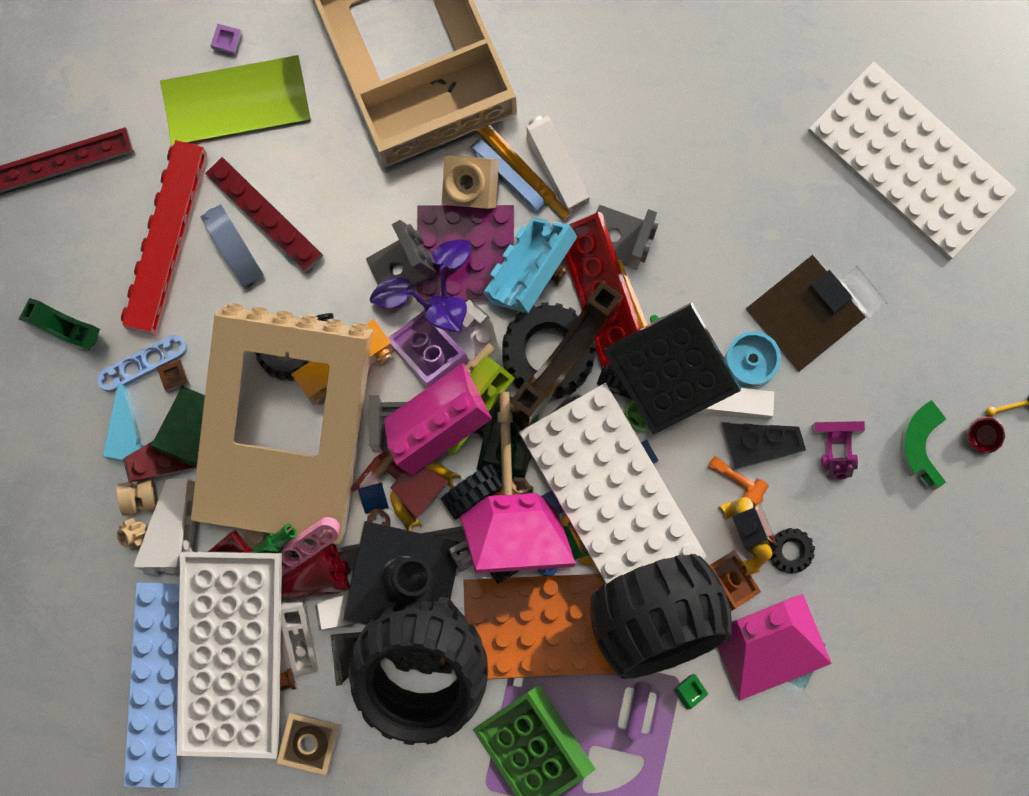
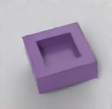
M217 23L211 48L235 55L242 33L241 30Z

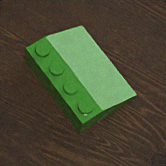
M540 684L473 729L516 796H558L596 770Z

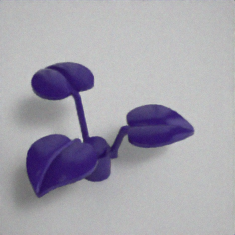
M452 240L440 244L433 251L434 265L441 266L442 296L435 295L431 297L427 304L414 290L409 289L410 281L407 278L393 277L383 281L375 288L371 294L370 303L382 309H396L406 303L408 295H412L427 311L426 319L431 325L446 331L461 333L463 321L467 313V305L459 297H447L444 272L446 268L457 270L465 264L471 251L470 242L468 240Z

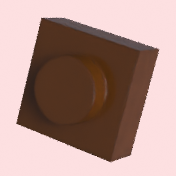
M181 360L157 368L166 392L190 384Z

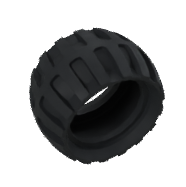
M696 554L677 555L638 567L604 584L591 596V623L597 645L606 661L622 679H634L652 675L689 662L724 644L732 636L731 610L724 587L708 563Z
M411 599L409 602L402 604L398 602L374 616L356 640L349 663L351 695L358 711H362L365 722L371 728L374 727L380 731L385 738L403 741L407 745H414L415 743L433 744L437 743L441 738H449L457 733L473 717L480 706L488 680L487 655L476 628L472 624L469 625L466 617L457 609L452 610L446 607L445 603L436 600L429 602L422 601V599ZM410 648L427 650L443 658L455 671L457 679L449 687L435 693H416L403 689L391 681L381 667L380 661L396 651Z

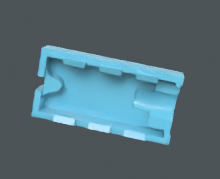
M532 217L526 227L522 225L515 236L517 242L514 246L510 244L503 254L504 262L502 265L497 263L490 274L492 280L483 292L489 302L494 305L529 313L576 240L577 235L572 227L554 222L552 224L553 227H551L548 220Z

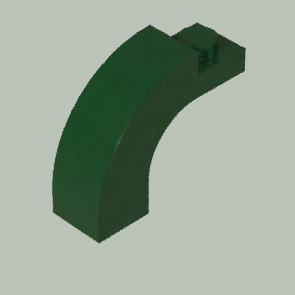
M32 298L28 299L18 319L86 352L90 351L91 347L96 344L100 331L94 325L74 319Z

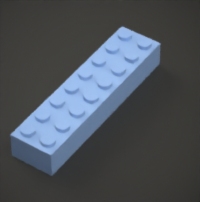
M136 582L124 787H180L181 756H177L180 584Z

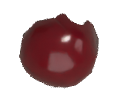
M988 416L977 418L970 424L967 430V440L974 450L982 454L993 453L1003 445L1005 440L1004 427L995 418Z

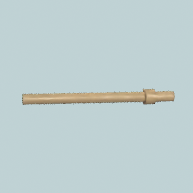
M499 392L500 412H497L501 431L502 495H512L510 422H513V414L510 412L509 392Z

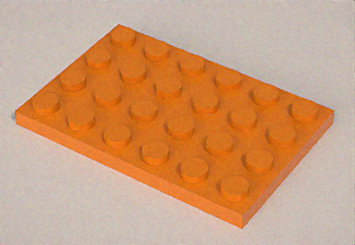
M600 574L512 577L499 584L496 583L494 578L463 580L465 617L469 625L472 624L481 637L482 645L487 655L488 679L617 674L601 653L592 629L590 613L591 596L601 586L606 584Z

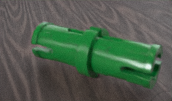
M284 525L275 534L268 535L265 542L254 548L252 553H279L283 550L284 545L297 537L296 529L292 528L288 532L287 530L292 525Z

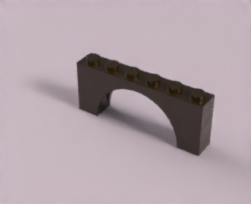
M603 281L599 284L587 300L577 320L554 352L534 376L523 383L510 400L511 412L530 425L620 308L623 297L621 294Z

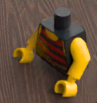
M744 497L718 506V509H722L724 512L723 519L733 518L744 548L754 555L752 559L742 561V566L746 567L745 575L759 573L760 567L772 557V550L779 547L761 503L753 506L752 501Z

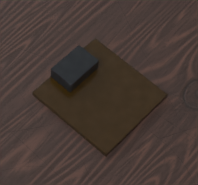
M811 255L746 308V311L762 330L775 340L780 351L798 372L866 318L851 300L853 296L830 269L826 271L814 255Z

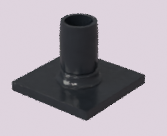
M692 302L608 345L603 350L653 435L741 391L739 383Z
M364 521L343 620L367 625L374 616L398 602L402 604L409 602L411 599L434 602L435 600L439 601L440 597L451 599L457 565L448 550L461 542Z

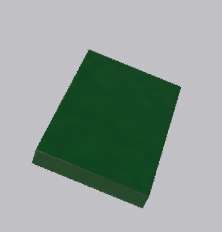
M181 386L151 444V450L197 468L205 395Z

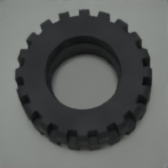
M548 302L541 303V306L535 307L533 305L529 313L520 311L515 316V320L509 323L502 341V359L506 371L515 377L513 382L518 389L537 372L529 364L525 354L529 338L541 330H555L566 336L578 318L576 310L571 307L569 309L563 308V304L549 305ZM595 341L552 397H556V399L562 398L563 395L571 394L576 391V388L584 384L593 368L596 350Z

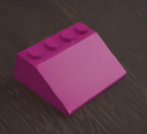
M461 363L384 419L388 448L396 465L413 476L492 418L465 364Z

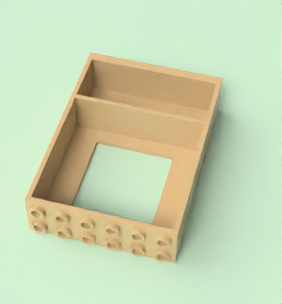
M312 0L384 168L517 114L516 95L473 0H433L455 51L382 81L378 76L350 11V6L364 0ZM443 79L445 82H447L445 85L435 82L433 85L430 84L434 80ZM455 81L457 84L455 85L452 92L449 93L448 89L450 85Z
M228 303L227 306H223L214 315L191 521L273 534L282 529L284 525L291 524L292 527L287 531L289 532L292 528H295L298 535L320 519L330 517L337 520L340 524L338 537L333 542L334 544H340L348 524L374 329H370L368 325L362 323H353L352 326L344 325L343 321L337 319H328L327 322L317 320L318 317L312 315H303L300 318L292 316L293 313L287 311H278L275 314L267 312L268 309L262 307H253L250 310L244 309L241 304ZM245 351L285 357L286 352H288L289 358L329 365L321 438L317 456L239 444L234 441Z

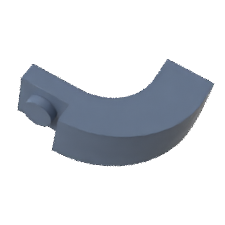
M221 204L209 209L200 216L242 287L264 275Z

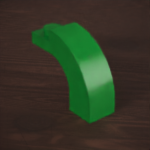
M930 400L919 408L907 421L901 435L900 452L904 467L910 477L919 472L922 483L927 488L931 487L933 490H936L945 484L946 481L930 462L926 453V441L931 431L944 422L946 417L935 403Z

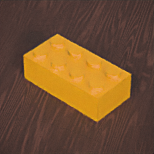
M375 319L366 324L368 328L374 329L368 373L371 371V366L377 362L379 364L386 362L392 357L391 353L394 352L391 342ZM310 361L292 373V376L311 404L315 405L317 403L321 405L325 403L330 367L325 363Z

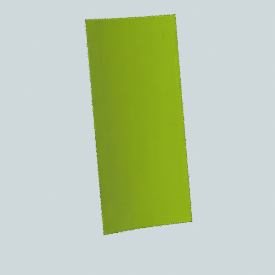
M299 55L160 80L171 145H174L175 140L192 142L310 120Z

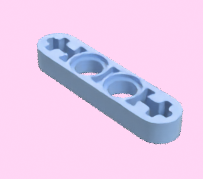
M479 138L470 146V149L477 157L499 159L498 177L532 210L537 212L545 204L543 198L483 140Z
M177 335L169 336L102 370L97 378L98 385L107 392L116 391L118 384L126 386L156 371L157 368L183 357L187 352V344ZM172 342L181 343L178 347L179 352L175 353L171 350L166 353L169 357L165 359V355L160 348L163 347L165 350H168L172 347ZM158 352L160 355L159 362L154 365L147 362L148 354ZM127 364H137L138 371L135 375L128 376L125 373ZM117 369L120 370L121 375L125 378L123 381L120 377L113 379L112 386L103 383L106 381L107 375L111 377L119 375L116 372Z

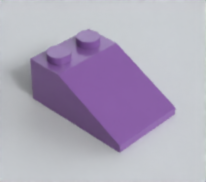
M425 310L388 337L393 349L425 388L431 386L461 363L466 365L469 361L466 353L443 329L437 328L427 321Z

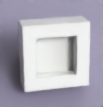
M468 300L466 302L467 313L463 325L466 328H470L477 321L480 324H485L490 317L473 301Z

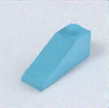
M118 384L103 457L123 462L126 456L142 448L143 444H141V437L128 389L124 385Z

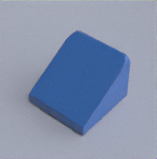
M382 483L358 489L365 514L371 513L375 509L383 510L389 508Z

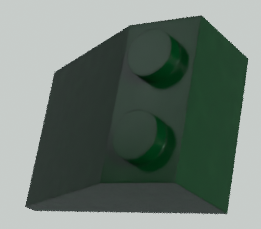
M499 398L489 410L492 419L486 423L476 470H481L483 467L492 464L498 474L502 476L501 431L497 412H500ZM542 410L530 425L512 412L513 422H510L512 479L513 477L525 479L531 458V453L519 432L539 421Z

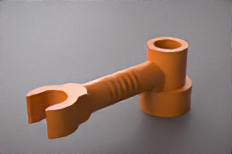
M716 456L712 458L708 467L745 488L746 491L742 498H749L753 506L763 502L764 499L762 497L769 487L766 482L756 478L755 482H752L730 468L720 458Z

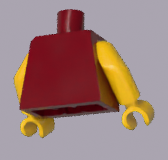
M393 461L386 470L396 479L390 487L392 490L390 499L394 513L402 521L405 529L411 531V527L414 524L422 528L421 523L417 519L446 485L452 488L455 487L452 484V479L454 477L461 479V475L450 471L439 462L432 461L411 476Z

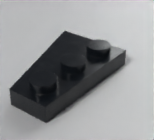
M721 422L734 470L806 451L800 427Z

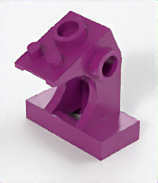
M865 421L815 422L812 424V435H824L825 455L821 457L822 470H826L827 478L843 480L852 477L854 469H858L857 455H852V434H862L865 431ZM832 444H844L845 458H833Z

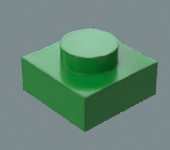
M696 674L689 675L673 689L687 710L695 707L709 695Z

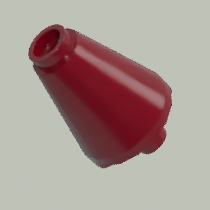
M331 543L283 576L281 580V594L285 599H298L343 592L350 589L347 575L351 573L350 567L346 560L342 561L340 559L336 545Z

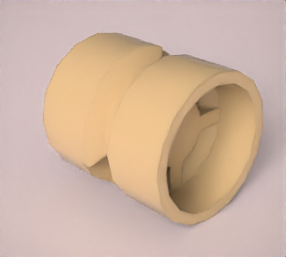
M152 478L138 481L136 485L129 482L117 484V501L123 516L136 514L138 509H141L143 512L155 510L158 496Z

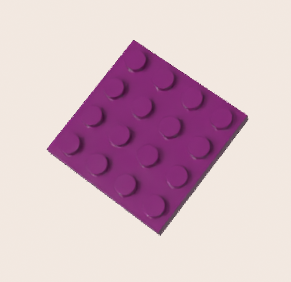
M417 205V229L424 238L425 242L422 243L424 248L431 255L440 244L448 241L468 240L471 245L469 258L462 267L457 270L445 269L447 297H459L465 302L468 300L473 302H489L483 292L492 280L490 274L497 263L502 265L504 262L503 254L510 244L514 246V205H496L495 208L489 209L451 205ZM433 264L438 275L417 286V294L425 302H429L430 298L435 295L442 296L441 266Z

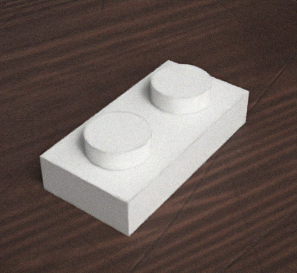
M493 322L470 327L469 332L475 355L477 356L487 343H490L495 350L489 357L504 368Z

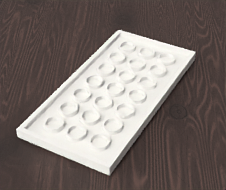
M874 61L808 130L950 260L1017 190Z
M606 383L519 432L606 584L620 575L664 558L667 559L682 554H696L702 558L707 557Z
M180 552L177 756L278 758L282 553Z

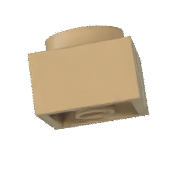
M458 155L444 156L441 205L495 208L497 202L499 159ZM469 176L473 179L472 187L468 185Z
M289 713L277 764L325 776L329 775L341 725L296 713ZM306 737H311L315 741V747L312 751H307L303 746V741Z

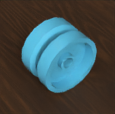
M750 331L742 333L733 340L726 350L724 359L741 388L758 389L766 385L779 370L781 355L774 339L765 333ZM750 357L755 358L754 363L749 361Z

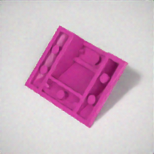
M537 493L488 496L460 517L475 573L575 567V561L558 510Z
M803 594L733 621L731 638H728L724 644L717 647L739 701L832 664Z

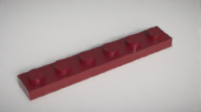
M124 127L0 165V193L134 152L127 128Z
M223 157L205 173L223 193L305 272L323 257V254Z

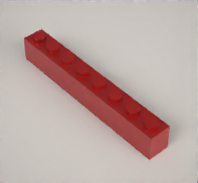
M175 140L174 146H170L168 150L167 160L169 163L167 170L164 169L161 174L160 182L163 184L161 191L155 195L154 206L156 208L154 215H150L147 228L149 233L141 244V252H143L141 261L136 262L134 268L136 278L134 284H130L127 297L130 298L128 306L124 307L121 313L122 325L128 330L152 336L156 334L207 155L202 146Z

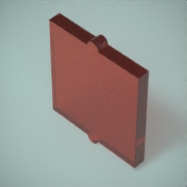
M384 451L372 460L350 488L353 492L368 481L375 468L388 453Z

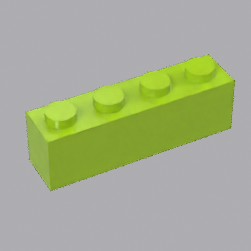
M486 354L470 373L488 412L500 398L499 392H505L515 379V377ZM468 437L447 452L453 456Z

